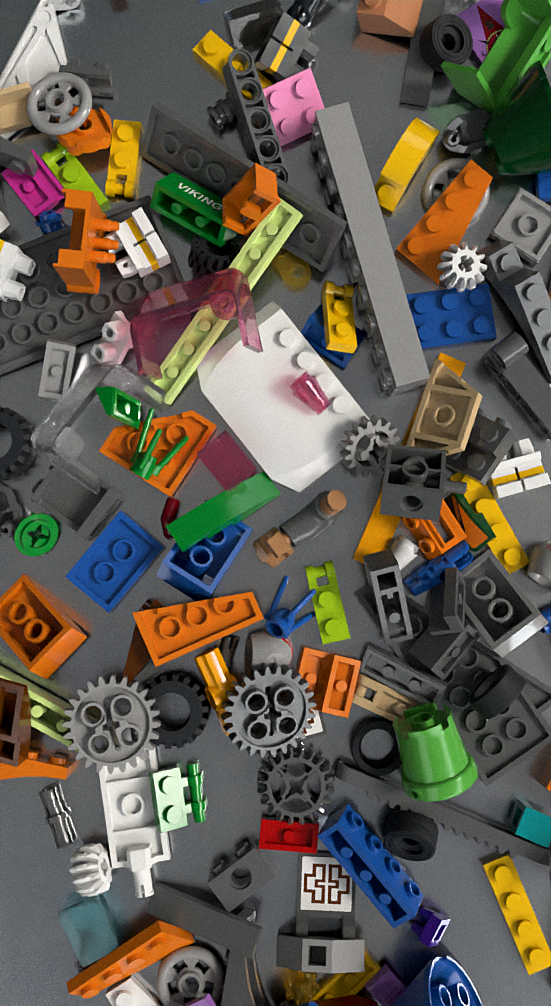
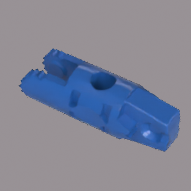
M462 540L443 554L422 564L404 580L409 591L414 596H417L444 582L446 568L457 567L460 571L472 563L474 557L472 553L467 552L469 550L468 543Z

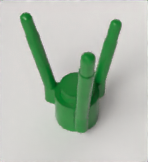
M150 408L135 453L130 460L132 464L129 468L130 471L148 481L152 474L158 477L162 468L189 440L188 436H184L156 465L155 463L158 459L151 454L162 434V429L158 428L146 451H142L152 422L153 408Z

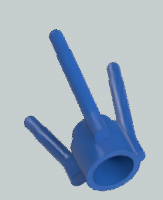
M284 576L270 609L264 615V618L267 620L265 623L267 631L279 639H287L294 630L315 616V612L312 611L294 623L295 615L315 595V589H311L292 610L287 608L276 610L287 586L288 576Z

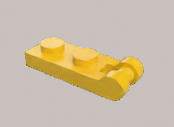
M114 119L108 175L105 183V195L107 197L125 195L127 199L135 198L143 129L141 122ZM118 178L127 179L125 184L117 183Z
M327 280L323 283L322 305L327 350L353 354L357 348L352 300L353 285L343 284L338 286L335 285V282ZM334 296L340 297V300L334 299Z

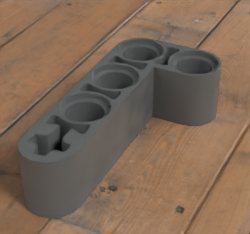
M513 331L483 355V359L488 368L540 432L551 441V387L525 357V354L529 351L527 343L518 333Z

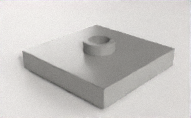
M520 187L489 237L495 241L500 239L514 242L518 255L536 266L551 244V206Z

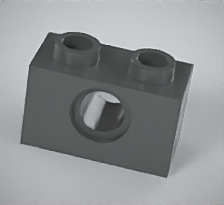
M256 840L250 844L244 842L234 850L232 858L226 862L221 860L210 869L211 874H209L207 884L228 913L276 877V867L263 849H259V844ZM237 868H244L248 875L245 878H237L234 876L233 871Z

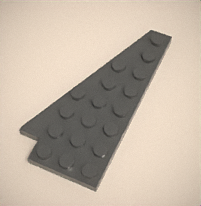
M368 584L356 592L355 595L381 632ZM405 595L413 639L390 644V647L398 658L439 678L409 652V649L428 628L430 610ZM476 641L444 679L449 684L437 706V710H444L443 704L451 709L465 749L474 758L478 767V776L487 787L551 742V727L541 714L551 707V688ZM509 664L525 680V687L514 702L503 712L491 719L485 720L470 705L469 698L476 687L489 674L502 665Z

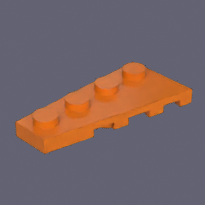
M158 920L67 981L68 993L82 996L84 999L94 997L101 990L165 958L171 952L194 943L193 934Z

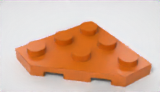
M193 410L182 412V414L152 419L142 451H146L158 428L162 429V434L151 454L158 459L155 463L157 465L184 436L189 437L186 444L162 468L158 477L152 474L149 481L140 477L171 498L217 428V425ZM145 421L140 423L139 429H133L126 425L114 427L99 452L129 470L132 464L130 460L135 453Z

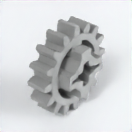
M372 414L370 420L362 416L359 425L353 421L351 423L353 430H345L344 434L347 436V439L339 443L345 448L339 452V455L344 458L343 464L354 474L358 475L361 473L364 477H367L370 471L374 475H378V468L380 467L385 469L388 444L395 445L400 440V437L395 434L397 431L396 427L384 417L379 418Z

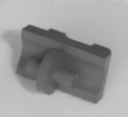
M69 59L67 65H60L59 72L72 73L82 78L89 86L92 96H113L111 71L107 62L97 61L94 64V68L84 67L83 62L79 59ZM74 87L68 91L70 94L79 93Z

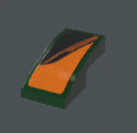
M451 493L444 499L467 536L464 541L468 543L469 548L473 552L480 550L496 538L483 513L475 514L464 494Z

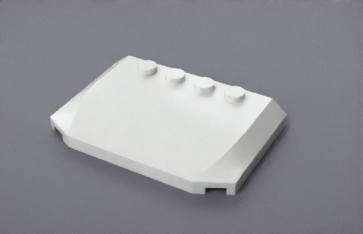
M271 301L209 349L197 366L202 393L272 481L298 493H301L344 459L339 455V452L345 448L339 443L347 439V436L344 434L345 430H353L351 423L354 421L359 425L362 416L369 419L285 312L274 301Z

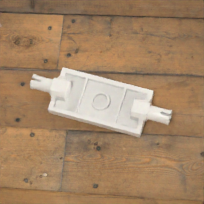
M111 720L115 748L120 749L121 746L115 732L119 721ZM130 727L123 730V736L128 741H132ZM154 747L153 751L144 749L147 759L144 761L137 756V766L135 768L127 762L124 773L120 771L118 765L115 766L112 774H109L107 766L104 765L99 772L112 869L126 867L133 872L136 898H142V893H145V897L154 894L150 868L152 864L158 861L170 860L171 858L168 832L160 833L156 829L149 772L159 770L156 747Z

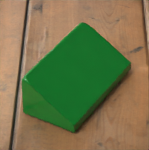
M114 386L95 387L107 416L133 429H139L141 401Z

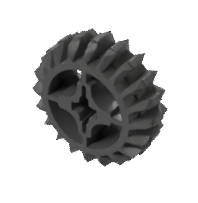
M289 744L287 745V754H284L279 748L277 749L278 759L272 757L271 754L267 756L271 766L267 764L261 765L260 769L267 775L261 774L257 776V781L264 784L257 787V793L266 794L261 798L260 802L262 805L271 803L267 808L268 814H273L278 810L276 816L278 821H281L284 815H287L288 824L292 825L294 817H298L300 825H303L305 815H308L311 821L316 819L314 810L320 814L325 813L321 803L331 804V798L325 794H333L335 792L333 786L327 785L334 782L335 778L334 775L326 774L331 770L330 764L320 766L325 759L322 754L313 759L315 755L314 748H310L308 753L304 754L303 744L299 745L298 752H293V746ZM292 762H301L308 766H304L298 771H293L284 765ZM316 771L320 779V785L316 795L313 796L307 787V783L311 779V775ZM276 772L281 775V779L285 782L278 796L275 795L272 789V780ZM292 779L295 782L301 780L300 789L296 786L291 789ZM292 798H300L305 804L292 806L284 802L288 803Z

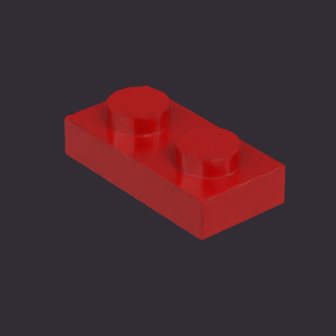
M261 816L259 849L317 854L319 821L304 820V824L300 825L298 819H293V824L290 825L287 818L278 821L276 817Z

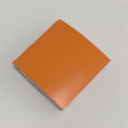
M301 647L296 670L302 675L301 678H305L308 681V687L314 692V695L310 698L316 702V706L310 709L349 718L361 661Z

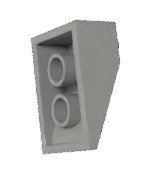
M490 549L460 571L466 583L465 613L490 647L502 658L549 623Z

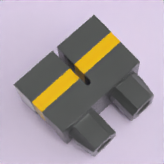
M282 12L276 16L265 38V42H263L254 60L256 69L266 71L274 76L277 81L305 70L296 62L299 56L308 62L312 61L316 56L319 46L309 38L312 32L286 12Z

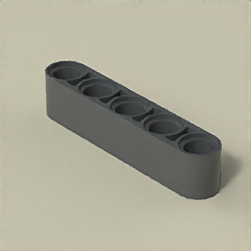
M237 48L230 53L223 64L222 70L250 160L276 173L280 180L288 184L289 172L253 57L247 50ZM232 61L241 63L244 71H237L233 67ZM241 90H248L252 95V100H246L242 96ZM250 118H257L261 123V129L254 128ZM262 145L266 146L270 151V157H264L260 153L259 147Z

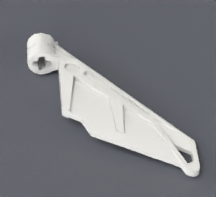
M39 0L0 75V89L28 82L33 88L43 77L58 73L60 65H67L68 60L56 11L72 10L80 4V0ZM55 86L49 88L47 91L49 92L52 89H55ZM45 102L39 103L40 109L45 106ZM18 130L1 134L0 136L8 140Z

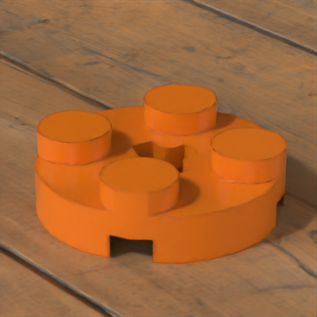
M73 106L72 111L68 115L74 116L79 108ZM99 108V111L91 109L89 116L81 125L86 130H81L78 127L70 133L56 135L60 144L66 147L71 155L79 156L83 153L95 152L110 146L112 122L109 115L103 109ZM56 118L55 123H59L60 118Z

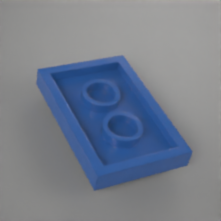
M489 283L476 285L472 290H468L465 287V290L462 292H458L456 288L406 294L422 350L495 341L497 339Z
M119 511L65 577L105 611L111 613L165 546L124 512Z

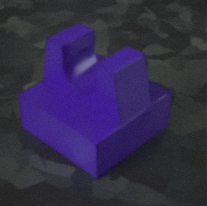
M421 907L419 913L425 917L426 925L422 926L415 922L412 924L411 929L419 937L421 943L427 947L436 946L451 919L441 912L438 913L427 907Z

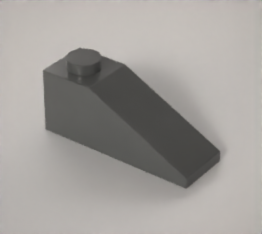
M391 548L364 555L363 560L385 645L413 639L400 568Z

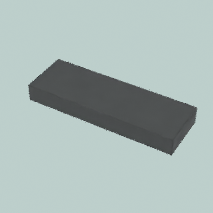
M371 643L364 653L359 672L420 704L436 703V706H438L449 684Z

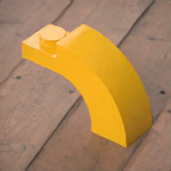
M417 117L410 123L388 158L374 187L379 205L391 212L395 210L416 170L424 158L427 157L440 131Z

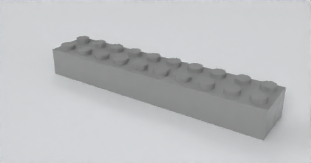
M349 102L315 111L314 123H311L312 135L310 136V144L313 153L318 152L320 161L317 162L321 179L325 178L328 188H325L327 202L329 205L333 204L337 216L348 222L342 234L343 240L340 241L341 250L344 258L349 257L351 267H348L349 277L352 284H357L359 291L356 294L357 304L360 311H365L367 318L364 321V328L367 336H372L375 347H372L373 359L376 364L380 363L383 373L379 375L381 386L384 391L388 390L390 397L422 388L430 379V374Z

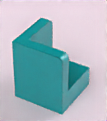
M519 800L508 827L516 835L548 848L551 842V816L539 812L530 804Z

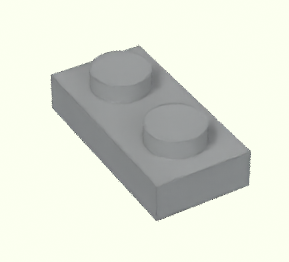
M47 339L38 396L67 401L76 344Z

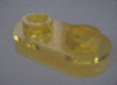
M287 249L284 255L277 253L270 263L286 286L295 291L305 289L311 280V269L308 264ZM295 270H299L303 275L296 278L292 273Z

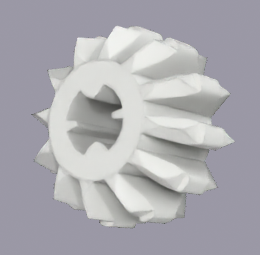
M462 242L459 247L456 244H452L448 248V252L444 251L441 254L440 258L443 262L437 265V269L444 271L439 280L447 279L449 281L447 289H451L456 284L458 292L464 291L465 287L468 290H472L476 287V283L483 281L484 276L482 272L487 270V265L480 263L485 258V254L477 256L475 253L477 245L468 249L467 242ZM463 264L465 268L461 271L458 265L461 266Z
M101 843L86 844L78 849H74L73 857L70 858L71 869L69 871L72 874L71 882L74 883L75 891L79 892L82 897H92L109 890L110 882H112L111 858L108 857V851L106 848H103Z

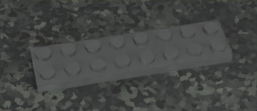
M158 102L152 105L140 155L167 173L174 172L223 199L254 165V162ZM276 177L279 198L303 215L282 247L319 271H325L348 222Z

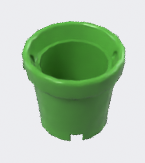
M436 703L420 704L403 711L405 719L399 723L398 717H396L393 722L402 763V788L408 797L416 801L435 802L447 800L469 789L478 778V767L475 760L466 751L454 722L451 709L443 704L444 710H437Z

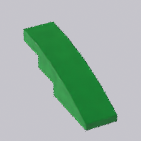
M263 471L190 510L168 524L166 528L182 552H184L205 537L211 538L230 524L236 525L278 497L280 492L266 472Z

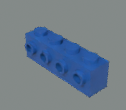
M349 804L329 816L317 837L393 929L414 918L423 898V893L419 886L404 872L400 863L385 849L381 840L365 825L362 817Z

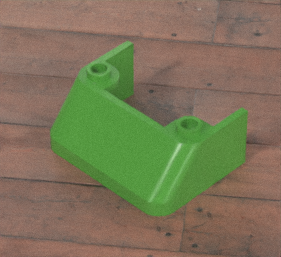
M504 0L500 11L505 28L479 69L443 61L441 68L459 95L482 108L485 112L493 114L535 62L540 60L543 68H545L551 58V0Z

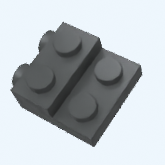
M478 408L465 451L447 455L446 466L485 486L516 441V437L510 430L511 425L499 417L495 421L488 419V414Z

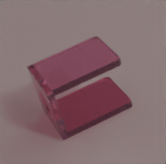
M226 430L196 453L228 492L257 473L256 466Z

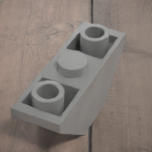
M277 934L276 966L303 972H364L365 939H343L322 936L297 937L296 935Z

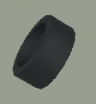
M509 664L502 665L489 674L476 687L469 698V703L485 720L491 719L503 712L514 702L524 689L526 682Z
M375 717L366 719L357 725L351 735L350 749L358 767L366 773L375 776L388 775L398 769L401 765V758L393 723L387 719ZM376 729L389 733L394 739L395 744L394 753L391 758L378 764L367 760L361 751V742L365 734Z

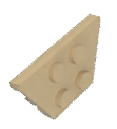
M439 359L434 361L430 379L427 381L406 446L447 450V456L465 451L482 395Z

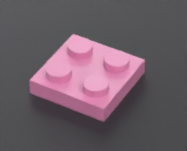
M311 68L302 70L263 88L280 146L312 132L311 123H314L315 111L325 107Z

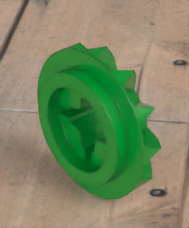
M31 512L30 516L21 518V523L18 527L14 528L15 535L12 540L22 554L39 556L48 552L54 546L58 537V526L49 515L43 512L39 514ZM38 529L43 534L36 535L32 539L28 532Z

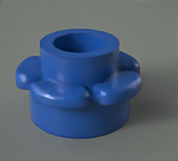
M55 210L41 212L38 215V221L35 222L36 226L40 227L42 233H51L63 227L61 222L63 217L59 213H55Z

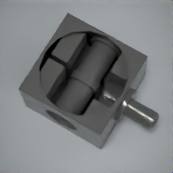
M388 444L380 514L439 521L442 499L445 497V492L465 494L467 490L466 482L447 480V474H445L447 450Z

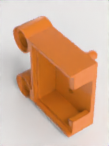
M62 188V193L65 196L64 207L65 209H72L73 218L69 249L59 248L58 263H53V267L66 283L68 292L97 295L100 287V271L96 269L97 263H114L116 260L115 254L98 251V249L117 250L119 248L117 240L104 238L106 232L118 231L119 223L106 219V214L102 213L92 191Z

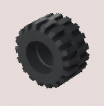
M0 406V428H7L12 438L9 451L0 458V479L8 480L11 476L15 478L20 476L21 470L27 471L30 466L27 464L30 460L34 462L36 456L33 455V450H38V444L34 442L37 435L36 432L32 431L31 428L33 426L31 423L12 409Z
M170 671L169 673L158 675L143 688L149 689L145 696L146 699L154 697L156 699L153 705L150 706L151 709H157L159 699L167 693H176L183 696L190 706L189 718L180 725L166 723L159 714L153 717V719L161 721L160 727L153 728L154 731L160 734L159 739H152L154 740V745L159 746L163 744L165 749H171L172 746H177V749L182 748L186 743L191 744L203 732L208 722L211 707L205 694V687L197 682L198 679L196 677H190L185 672L176 673V671Z

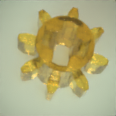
M289 969V978L282 980L284 988L287 989L285 992L287 1001H291L294 998L298 1006L313 1001L314 993L320 992L319 984L315 982L317 980L316 972L309 973Z

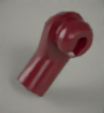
M171 497L166 499L160 517L163 535L168 540H174L166 526L175 521L180 505L179 500Z

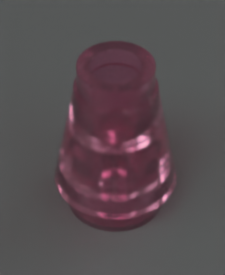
M307 371L289 386L294 391L292 394L318 415L331 404L315 376H310Z

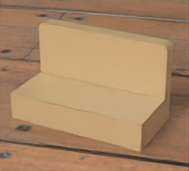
M28 82L0 89V135L33 126L26 111L27 98L32 91V87Z

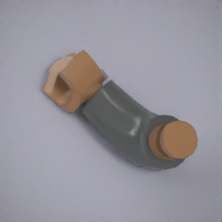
M339 490L319 493L301 511L279 526L281 532L278 528L273 527L254 541L253 546L257 551V557L262 563L266 562L273 568L294 553L291 545L297 548L314 539L336 522L347 504L345 495Z

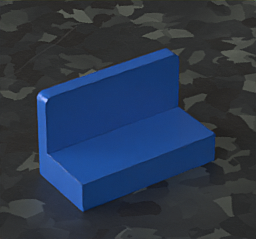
M320 304L309 316L301 334L313 349L342 368H345L354 353L326 349L323 305ZM355 326L358 348L367 334Z

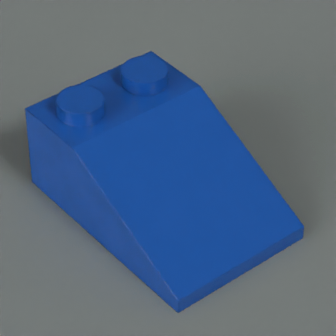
M241 521L234 526L230 524L211 538L205 537L184 552L175 542L162 561L156 577L194 601L210 599L253 529Z

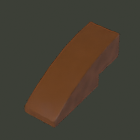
M0 678V762L18 767L28 758L31 735L29 692L25 684Z

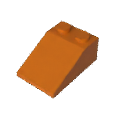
M25 574L0 597V636L29 671L45 679H48L87 638L72 619Z

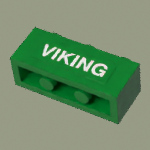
M174 172L155 182L150 204L151 209L219 247H222L237 236L238 232L223 226L222 199Z

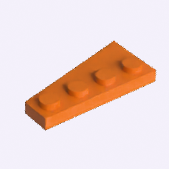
M472 159L396 248L397 252L437 286L441 281L439 277L444 273V271L437 269V265L443 262L440 258L441 254L444 251L448 252V248L452 244L459 245L493 178Z
M252 591L132 613L155 667L264 619Z

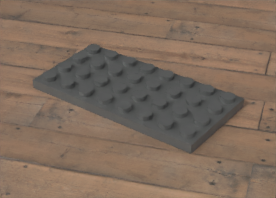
M150 195L103 213L106 214V219L122 223L132 217V212L142 207L154 231L165 247L171 263L143 277H140L139 273L124 279L115 262L128 256L125 249H122L115 253L116 260L114 263H97L96 269L100 271V287L97 295L68 292L66 283L53 267V263H58L59 248L69 249L72 225L18 245L25 255L34 260L36 266L31 276L18 272L15 281L24 284L26 287L21 301L7 299V302L0 300V375L44 358L47 339L78 345L101 336L104 324L110 322L115 311L121 310L127 321L134 323L191 300L158 214L150 208L152 200Z

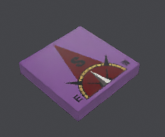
M481 0L457 14V16L465 21L471 31L473 38L471 55L479 67L505 28L500 11L504 0Z

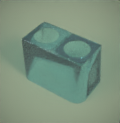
M104 893L92 897L80 896L60 907L58 911L60 923L83 968L103 958L122 945L124 935Z

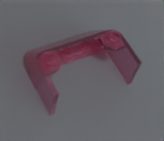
M228 268L144 294L139 301L130 324V334L139 375L155 380L163 379L155 339L159 334L160 321L211 307L214 315L221 320L228 321L237 318L243 346L257 353L263 352L246 275L236 268Z

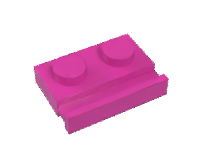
M32 149L31 151L39 167L34 177L24 173L23 175L16 174L9 168L1 172V175L36 220H38V215L41 212L51 210L65 196L62 193V185Z

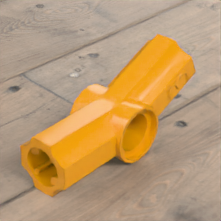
M214 647L194 657V660L206 685L204 690L207 699L216 711L222 732L227 736L230 733H227L223 727L226 722L221 718V714L228 711L224 710L221 704L222 702L230 701L225 692H234L235 688L231 682L237 680L229 673L219 648Z

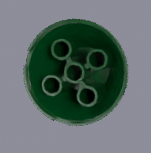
M540 60L530 67L486 121L487 127L483 128V136L489 149L493 147L496 149L497 153L494 154V160L501 175L505 173L507 175L551 174V86Z

